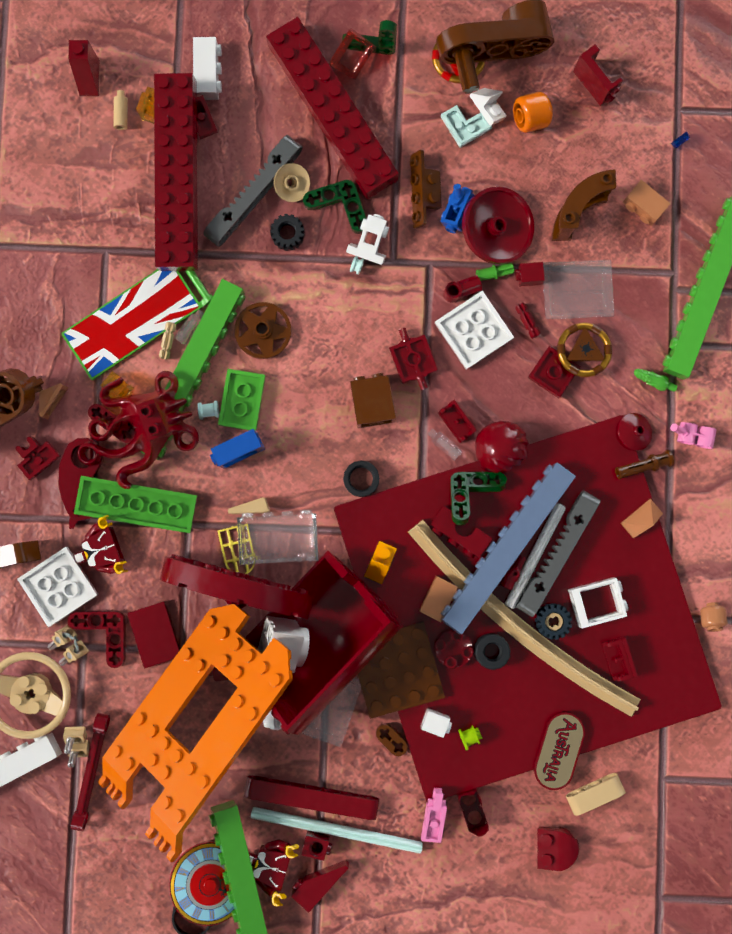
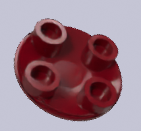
M453 629L443 632L436 640V657L442 665L448 668L463 667L473 656V643L465 632L458 634Z

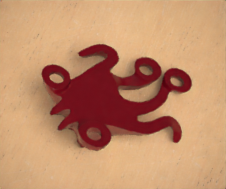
M170 371L158 373L154 384L156 391L152 393L111 398L109 396L110 391L123 383L124 379L122 377L102 387L99 393L101 403L107 407H121L122 410L111 423L105 418H94L88 425L90 436L96 441H105L112 436L114 430L122 423H131L136 433L128 445L115 450L100 447L92 441L84 442L80 445L77 452L78 458L83 464L88 466L96 465L102 456L119 459L132 456L140 451L144 452L145 456L142 459L122 467L116 475L118 485L124 489H129L132 484L128 482L127 477L148 469L154 463L171 435L174 436L177 448L182 451H191L197 446L199 442L197 430L183 422V420L191 417L193 414L189 411H179V408L185 405L187 400L185 398H174L179 383L177 377ZM164 378H168L171 381V386L167 390L161 387V380ZM99 423H103L106 426L107 430L103 435L98 434L96 431V426ZM184 433H189L192 436L193 440L190 444H185L182 441ZM88 448L95 450L96 456L94 459L86 457L85 452Z

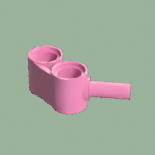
M681 422L680 426L677 424L671 425L670 429L678 433L677 442L713 449L716 429L704 426L698 428V425Z

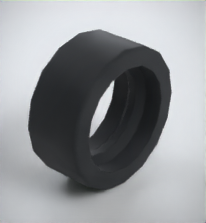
M362 460L350 464L345 470L343 477L344 486L348 492L357 497H365L374 493L380 479L376 467L370 462ZM357 468H366L372 474V484L366 490H357L350 482V476Z

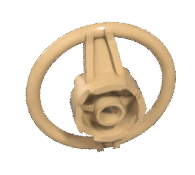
M35 652L17 653L0 662V693L10 697V704L26 714H36L39 711H44L56 716L48 725L33 731L14 729L0 718V730L20 739H34L53 731L65 718L71 701L70 683L62 667L50 657ZM22 660L42 662L57 674L62 685L63 698L52 690L49 683L50 680L42 674L32 673L17 677L3 675L1 672L9 665ZM33 689V690H34L33 693L36 694V695L33 696V697H30L29 691Z

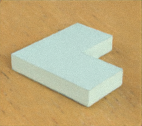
M456 105L441 114L443 122L459 148L492 129V126L488 124L481 112L466 120Z

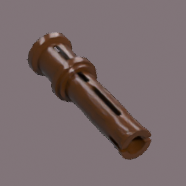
M665 450L658 455L651 454L647 459L616 467L615 474L618 479H622L648 470L658 471L659 468L664 466H674V457L670 450Z

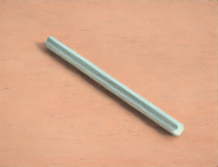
M253 807L251 812L252 819L419 854L423 848V843L420 841L258 807Z

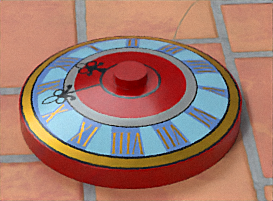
M214 841L202 842L187 849L176 861L169 882L170 896L176 910L186 920L202 926L223 923L232 917L231 911L234 910L233 903L230 904L227 896V891H230L229 884H225L222 873L225 872L224 865L220 864L218 853H221L220 847L216 846Z

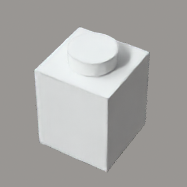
M427 708L421 723V730L444 738L445 733L449 734L452 722H450L448 715Z

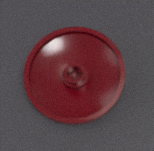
M490 187L477 193L468 202L462 218L463 235L467 245L477 257L492 264H506L520 258L530 247L534 236L533 214L527 202L515 191L505 187Z

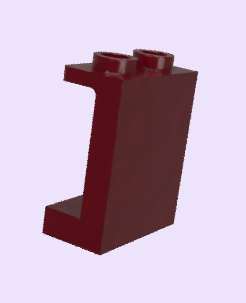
M594 44L580 55L573 72L601 106L605 102L609 104L617 97L616 93L620 91L623 79L620 77L614 83L608 79L595 62L600 49Z

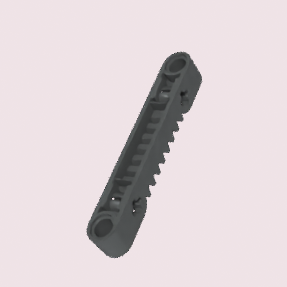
M289 135L284 136L269 153L268 164L264 163L265 170L259 169L260 176L254 174L255 181L249 180L250 187L244 186L245 193L239 192L241 198H234L236 204L230 203V207L220 210L205 228L203 235L217 247L223 245L274 186V177L278 169L285 164L293 163L302 152L303 147ZM227 217H228L229 219L232 217V220H231V221H229V220L226 221L225 219H226Z
M584 490L581 491L567 514V525L563 526L566 532L559 533L562 539L555 540L558 546L552 545L554 553L548 552L550 559H544L547 565H541L540 568L543 572H536L538 577L531 578L528 581L515 606L516 608L531 617L537 613L595 513L600 499ZM577 516H580V517H579V520H580L581 522L575 524V521H576V520L573 519V518H574V517H577ZM541 582L540 586L542 587V590L536 591V587L534 585L536 583L539 584Z

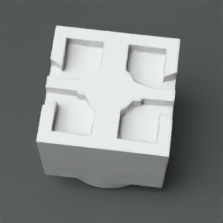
M266 616L258 650L263 653L273 638L278 639L291 650L290 670H292V673H295L296 667H302L308 655V629L299 627L296 620Z

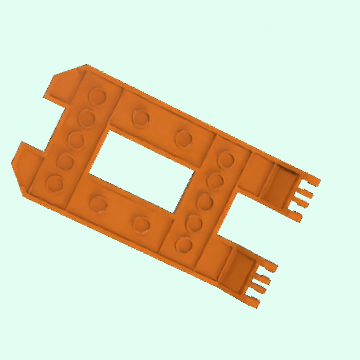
M235 604L209 609L102 757L103 775L99 779L98 784L102 788L109 785L106 793L111 795L113 800H118L122 794L121 799L118 801V806L121 809H125L132 801L133 779L143 766L165 787L151 807L150 827L145 835L149 839H153L159 832L154 845L159 847L162 853H165L171 846V850L166 856L170 862H174L182 852L184 830L293 680L292 670H290L291 650L276 638L272 639L263 653L239 633L251 616ZM216 667L238 688L192 752H190L169 729L213 668Z

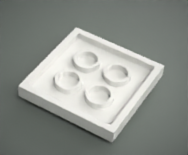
M483 291L435 321V325L466 370L514 339V336Z
M68 547L63 548L17 579L48 627L53 626L99 595Z

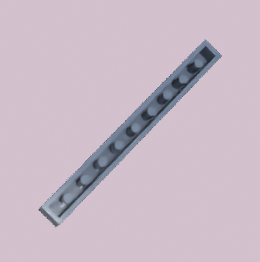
M555 463L552 466L549 464L543 471L545 475L543 479L536 481L531 488L534 490L530 496L526 495L520 503L522 507L519 512L515 511L509 518L511 523L508 527L504 526L498 533V536H500L496 543L493 541L486 550L489 553L485 558L481 557L475 565L477 569L474 574L470 573L464 580L466 585L462 590L458 589L452 597L454 599L450 606L446 605L442 610V618L440 620L458 634H463L576 477L559 463Z

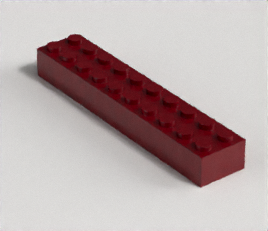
M299 17L294 18L268 34L266 39L269 49L365 199L368 200L397 182L398 171Z
M193 73L154 74L155 267L159 271H198L197 81Z

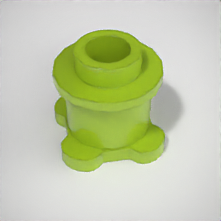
M473 725L471 726L472 728L465 731L458 730L466 750H469L468 746L480 744L479 740L482 739L479 729H474Z

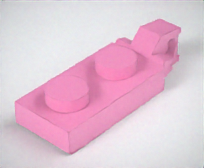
M434 788L432 798H428L426 803L421 841L441 843L447 811L446 800H443L442 788Z

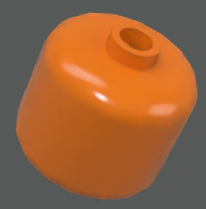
M535 92L518 97L513 105L515 123L518 129L524 133L548 127L553 116V108L548 96L543 92Z

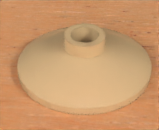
M288 163L280 167L276 172L274 188L281 199L287 202H297L302 200L305 193L309 191L310 178L307 171L301 165ZM289 179L292 180L291 186H288L287 181Z

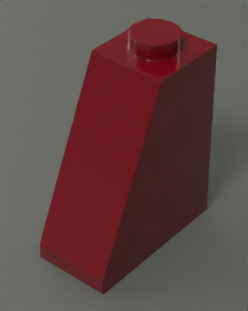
M69 40L68 59L79 95L99 96V58L88 40Z

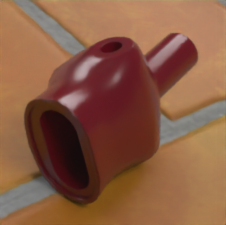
M519 555L514 567L507 571L500 585L513 591L514 585L520 578V570L526 560L525 557Z

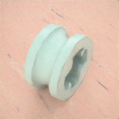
M355 256L350 272L355 271L359 275L365 259H358V256Z

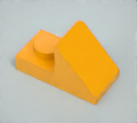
M379 541L364 577L382 584L397 548Z

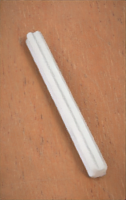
M557 503L554 506L520 572L519 580L505 601L506 606L514 609L566 509L563 505Z

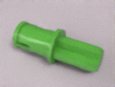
M512 263L499 266L492 265L489 268L476 270V275L480 278V281L492 278L497 280V277L514 274Z

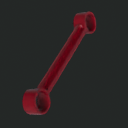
M97 713L94 720V733L80 795L71 821L72 830L83 832L88 821L89 803L104 737L110 723V715Z

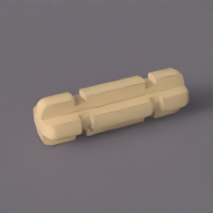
M166 322V332L163 334L162 350H160L159 358L169 359V350L172 347L174 338L173 332L176 329L175 323Z

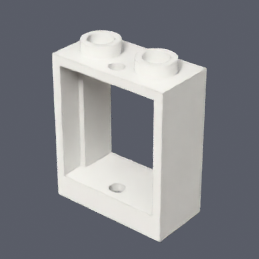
M612 577L568 589L577 625L580 628L627 617L628 605L626 600L622 599L621 592H623L621 582L617 581V578ZM610 585L617 612L587 619L580 592Z

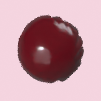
M497 421L485 426L478 433L475 441L476 458L480 461L481 467L486 471L499 473L501 470L510 471L514 466L521 465L523 459L528 457L527 445L529 442L526 439L527 434L520 426L509 421Z

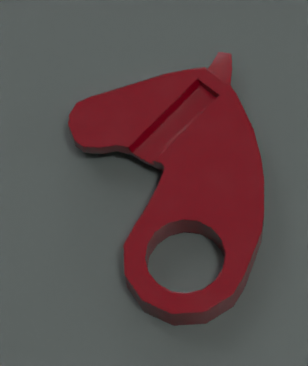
M77 438L69 443L59 464V490L65 509L69 514V529H74L77 521L95 518L74 514L81 476L94 478L104 461L102 456L96 465L87 468H79L75 465L73 461L74 451L84 442H95L89 438Z

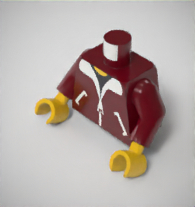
M103 516L98 519V522L85 535V540L81 542L83 551L75 553V559L78 564L88 561L89 567H95L99 572L108 574L126 573L128 570H124L123 564L127 562L122 554L114 528L109 527L113 523L108 524L106 518L109 516Z
M280 839L261 845L258 855L248 852L251 866L255 867L253 872L255 882L272 899L274 906H283L279 898L286 899V894L279 893V891L282 889L290 858L298 856L293 850L299 849L298 844L291 845Z

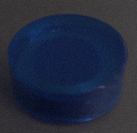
M686 131L671 143L674 149L690 138L689 133Z

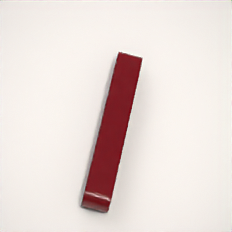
M254 775L247 776L244 797L252 800L367 820H376L380 800L370 795Z

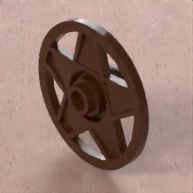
M258 302L246 307L239 314L234 328L235 338L239 347L249 356L258 359H268L280 354L287 347L292 331L291 323L286 313L277 305L267 302ZM258 307H267L261 316L250 312V310ZM277 311L285 319L287 327L276 324ZM243 319L248 330L239 337V326ZM286 338L282 346L273 352L274 340ZM258 344L262 354L253 353L245 347Z

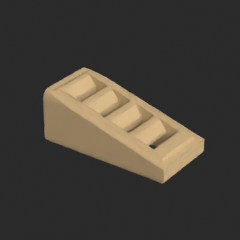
M264 497L229 508L228 510L229 514L270 512L267 499Z

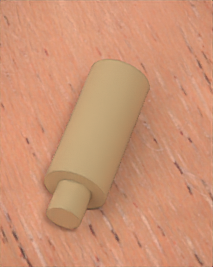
M117 90V96L114 97L113 127L117 130H126L128 98L125 97L123 90Z

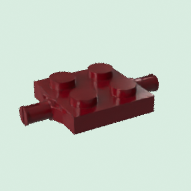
M406 328L400 329L398 331L402 341L397 345L389 347V351L401 383L418 381L421 391L424 388L428 389L425 377L438 371L425 334L416 338H409Z

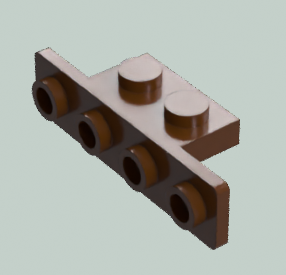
M418 150L410 156L413 228L416 229L427 224L426 208L435 210L442 208L440 171L425 168L424 150Z

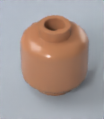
M717 602L707 603L706 607L700 610L701 625L708 632L722 631L723 627L727 625L726 609L718 606Z

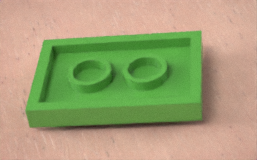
M227 369L218 420L219 426L257 430L266 375Z

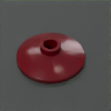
M630 413L620 420L618 436L626 448L639 451L645 449L650 444L652 428L644 416L638 413Z

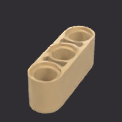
M612 773L569 792L566 798L573 814L581 815L623 796L626 792L618 774Z

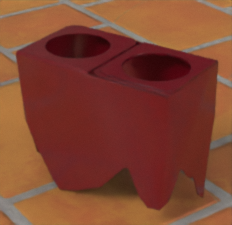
M472 789L457 794L461 809L464 810L462 812L468 831L479 837L484 836L489 831V825L477 790ZM475 795V803L470 806L465 805L462 801V796ZM471 811H478L481 814L480 823L474 825L468 821V815Z

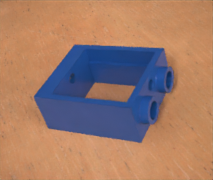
M251 429L211 448L213 454L210 457L214 465L225 469L265 450L258 433Z

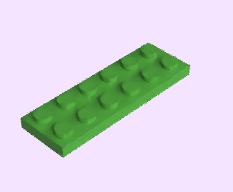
M81 476L74 514L95 518L108 515L107 520L191 533L197 495L133 484L131 488L124 489L115 481Z

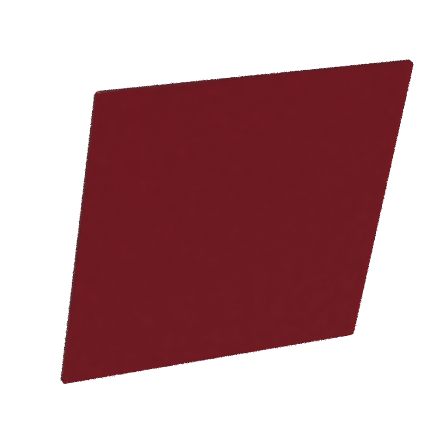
M623 415L528 444V457L523 459L521 465L514 466L510 471H500L507 478L504 490L500 492H469V521L465 525L456 524L455 529L459 535L468 536L474 528H478L493 538L481 555V557L485 558L489 553L486 550L493 541L496 543L500 538L498 533L504 526L508 527L511 523L509 520L511 515L515 511L519 512L522 507L520 504L526 495L530 496L534 491L531 489L538 479L540 481L545 476L543 471L549 464L552 466L555 463H559L576 477L557 502L566 509L530 577L531 579L538 577L536 572H543L540 566L547 565L544 559H550L548 552L554 553L552 545L558 546L555 540L562 539L559 534L560 532H566L563 526L567 525V514L581 491L584 490L600 499L595 513L540 608L546 604L555 603L569 611L572 618V628H569L570 632L566 633L565 637H560L557 640L545 638L601 677L641 699L637 706L639 709L634 711L632 717L601 700L551 667L513 638L481 609L464 632L471 638L473 648L478 638L484 634L495 633L503 637L509 644L511 651L508 662L502 668L495 670L487 669L477 661L474 651L471 660L460 668H448L437 659L435 654L436 640L443 632L452 628L442 621L439 622L421 613L419 609L436 576L452 584L454 583L423 551L408 531L422 520L432 530L433 527L430 524L442 506H446L451 510L450 481L454 473L493 472L483 469L479 460L334 507L353 572L385 602L397 616L403 627L423 621L425 624L445 698L400 710L398 714L426 802H428V798H432L434 788H442L443 799L533 770L546 723L550 717L559 712L573 713L582 721L585 728V737L580 754H584L721 709L722 705L660 520L658 519L654 526L635 538H632L621 524L622 521L649 499L653 501L644 472L618 479L615 474L616 467L640 461L637 452L626 448L619 439L618 424L624 417ZM481 479L473 480L476 485L484 483ZM457 480L459 489L461 488V481ZM457 495L455 500L462 502L465 500V497ZM459 508L458 515L460 518H463L462 508ZM551 512L520 553L526 560ZM577 516V517H574V518H573V519L576 520V521H575V524L581 522V521L579 520V517H580V516ZM435 533L452 554L474 574L477 569L475 565L480 558L476 556L474 558L469 557L464 553L465 549L459 545L456 548L448 542L449 538L443 534L440 537ZM379 541L397 548L382 584L364 577ZM517 559L514 561L510 568L514 567ZM612 577L617 578V581H620L623 587V592H621L622 599H625L628 605L627 617L586 628L578 627L568 589ZM499 582L492 593L505 604L511 590L500 585ZM541 582L539 584L536 583L534 585L536 587V591L542 590V587L540 586ZM610 585L580 592L587 619L617 612ZM508 607L540 633L536 628V614L531 617L516 607L514 609ZM555 616L554 618L550 617L548 622L552 627L553 625H558L559 620ZM618 637L626 638L638 677L623 681H613L601 643ZM496 644L487 645L485 655L490 659L496 658L499 655V647ZM427 708L450 717L452 726L449 734L445 733L444 738L421 730V723ZM473 725L474 729H479L482 739L479 740L480 744L468 746L469 750H466L458 730L465 731L472 728L471 726Z

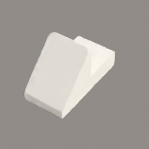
M483 88L471 93L470 97L488 124L492 126L506 118V114L497 103V99L503 92Z

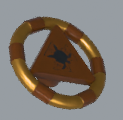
M577 323L568 327L562 333L558 341L557 353L561 364L568 372L579 377H592L603 372L610 363L612 345L607 334L598 326L590 323ZM578 330H582L566 358L565 342L567 338ZM587 330L598 335L603 341L604 357ZM569 361H602L600 365L591 370H580L569 363Z

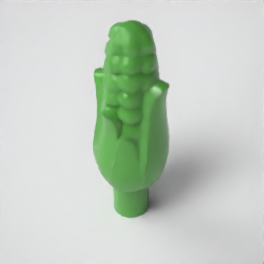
M643 369L634 370V376L660 391L668 389L675 392L678 385L669 382V378L664 375Z

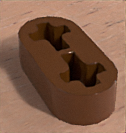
M383 723L377 727L376 737L393 755L402 756L406 753V741L389 724ZM389 729L388 734L391 738L388 739L385 735L381 737L380 730ZM394 740L397 744L403 743V750L400 751L398 749L395 751V745L392 741Z

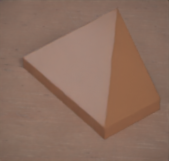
M59 383L39 392V416L49 419L66 393L67 386Z
M649 499L622 521L621 524L632 538H635L654 526L663 513Z

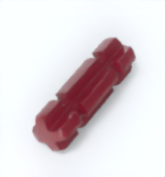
M524 302L518 304L515 309L521 315L520 319L526 330H529L530 337L532 339L538 337L541 332L535 326L536 323L530 312H527L526 304Z

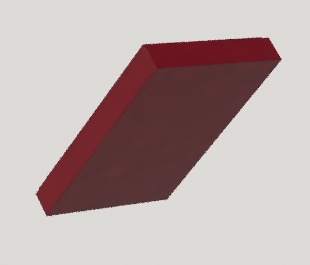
M165 601L127 613L144 669L175 658L180 651V647Z

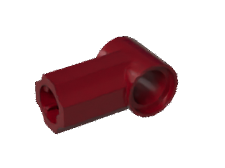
M475 275L457 282L448 283L443 293L445 300L453 303L458 299L481 292L482 284L480 278ZM455 289L457 291V295H450L448 293V290Z

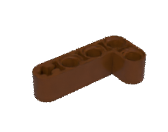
M38 540L0 547V568L41 560Z

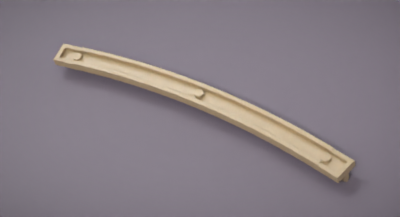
M424 520L420 521L408 533L443 573L462 590L466 585L464 580L471 572L431 531ZM491 593L481 607V610L513 638L558 672L601 700L631 717L635 710L638 711L639 707L637 706L641 699L621 689L572 658L528 625Z

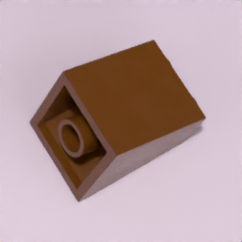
M384 373L372 375L373 378L365 379V376L353 378L354 381H350L357 428L395 423L396 415L388 375L384 376Z

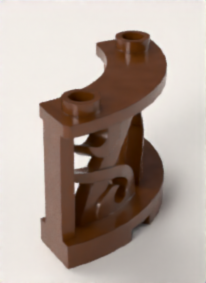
M615 169L593 174L580 182L572 190L555 219L552 241H571L572 232L574 229L579 228L581 213L593 205L607 203L609 194L617 187Z

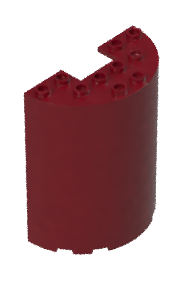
M329 550L291 589L293 591H297L298 588L309 591L308 595L314 596L308 619L269 612L266 615L296 620L299 627H305L309 631V650L306 661L302 667H296L295 673H292L293 680L271 709L272 716L281 722V729L288 735L290 733L300 735L403 627L397 616L385 602ZM266 616L245 637L257 649Z

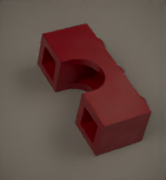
M442 506L430 524L433 527L431 531L440 537L443 534L447 536L450 544L456 548L459 545L465 549L464 553L469 557L474 558L476 556L480 558L493 538L478 528H474L468 536L459 535L455 529L456 524L452 521L451 510L446 506Z

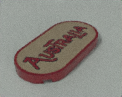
M559 712L550 717L546 723L533 767L537 781L546 789H562L570 783L585 737L584 725L573 713Z

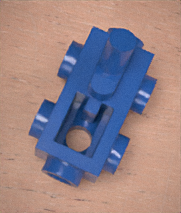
M460 184L453 186V193L449 196L447 207L443 211L440 221L444 225L445 230L453 234L456 231L462 232L464 210L471 198L475 196L471 189L467 187H462L461 189Z

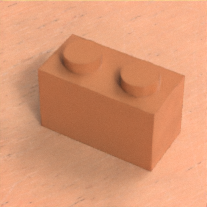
M640 180L622 202L630 212H635L640 216V220L643 223L651 226L671 204L643 180Z
M436 576L419 611L441 622V612L446 605H450L451 601H454L452 597L457 591L458 586Z

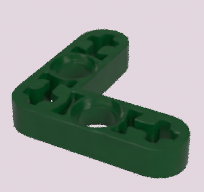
M389 20L381 21L379 37L353 33L343 34L341 45L348 50L392 55L396 49L397 24Z
M343 180L305 193L303 203L308 210L320 209L342 201L352 231L356 234H362L363 230L359 229L358 226L354 227L356 225L355 216L358 215L360 223H362L364 218L366 219L354 182ZM347 185H348V188H351V189H350L351 198H349V199H348L347 192H346V191H343V190H344V186H347ZM333 191L335 194L334 198L331 200L324 197L325 192ZM320 193H321V199H322V201H323V202H321V203H320V199H318V198H319L318 194H320ZM309 197L317 199L314 201L313 205H311V203L308 202ZM352 202L359 206L354 212L348 209V205Z
M501 472L454 473L450 481L452 521L457 525H465L470 517L469 492H500L506 487V476ZM481 479L484 483L476 485L473 480ZM457 480L461 481V488L459 489ZM462 495L465 497V500L458 502L455 500V496ZM459 508H462L463 518H460L458 515Z

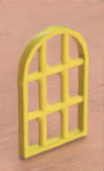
M248 524L218 530L224 563L227 569H230L227 563L232 562L235 566V571L239 572L237 561L243 560L247 571L245 574L250 573L255 565V553ZM246 526L248 539L243 540L240 527ZM237 528L239 541L233 542L229 530ZM222 531H227L229 540L227 544L222 542L220 534ZM244 542H250L251 555L245 553ZM233 545H241L242 557L237 558L235 556ZM229 546L233 559L226 560L224 547ZM253 557V565L249 570L247 558Z

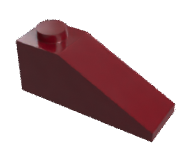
M344 860L308 874L302 880L298 879L292 886L291 897L309 913L348 870L349 862Z

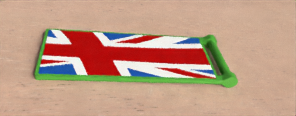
M157 269L62 332L63 338L91 380L96 379L166 332V322H172L177 325L204 306L209 305L213 295L208 293L194 271L185 272L203 297L200 302H198L179 271H159Z

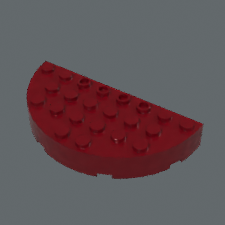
M172 554L171 557H165L160 574L161 581L178 587H186L188 590L240 604L244 603L250 607L288 616L294 615V617L308 619L314 596L308 595L309 591L298 588L297 591L290 590V585L272 582L268 579L254 577L253 575L236 572Z

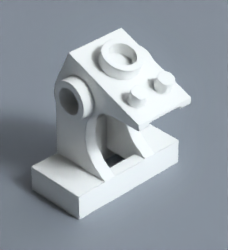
M377 214L373 216L368 215L367 219H363L360 227L363 232L359 244L350 243L346 252L382 265L386 255L378 253V248L382 237L386 238L389 227H387V221L384 220V217ZM368 232L377 234L375 245L365 242Z

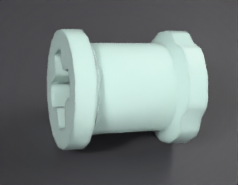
M218 401L208 404L198 403L199 419L203 420L204 417L212 416L219 418Z

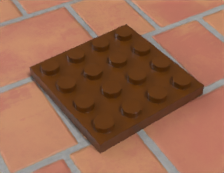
M424 621L402 627L358 673L370 719L445 698Z

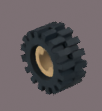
M555 603L546 604L536 613V628L540 634L549 639L557 640L560 637L563 638L566 633L570 632L569 628H572L571 614L561 605ZM556 616L559 623L551 627L548 622L549 618Z

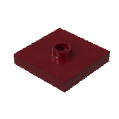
M549 345L527 378L559 399L575 375L563 367L557 350ZM569 361V363L574 365L575 367L579 369L581 368V366H579L575 362Z

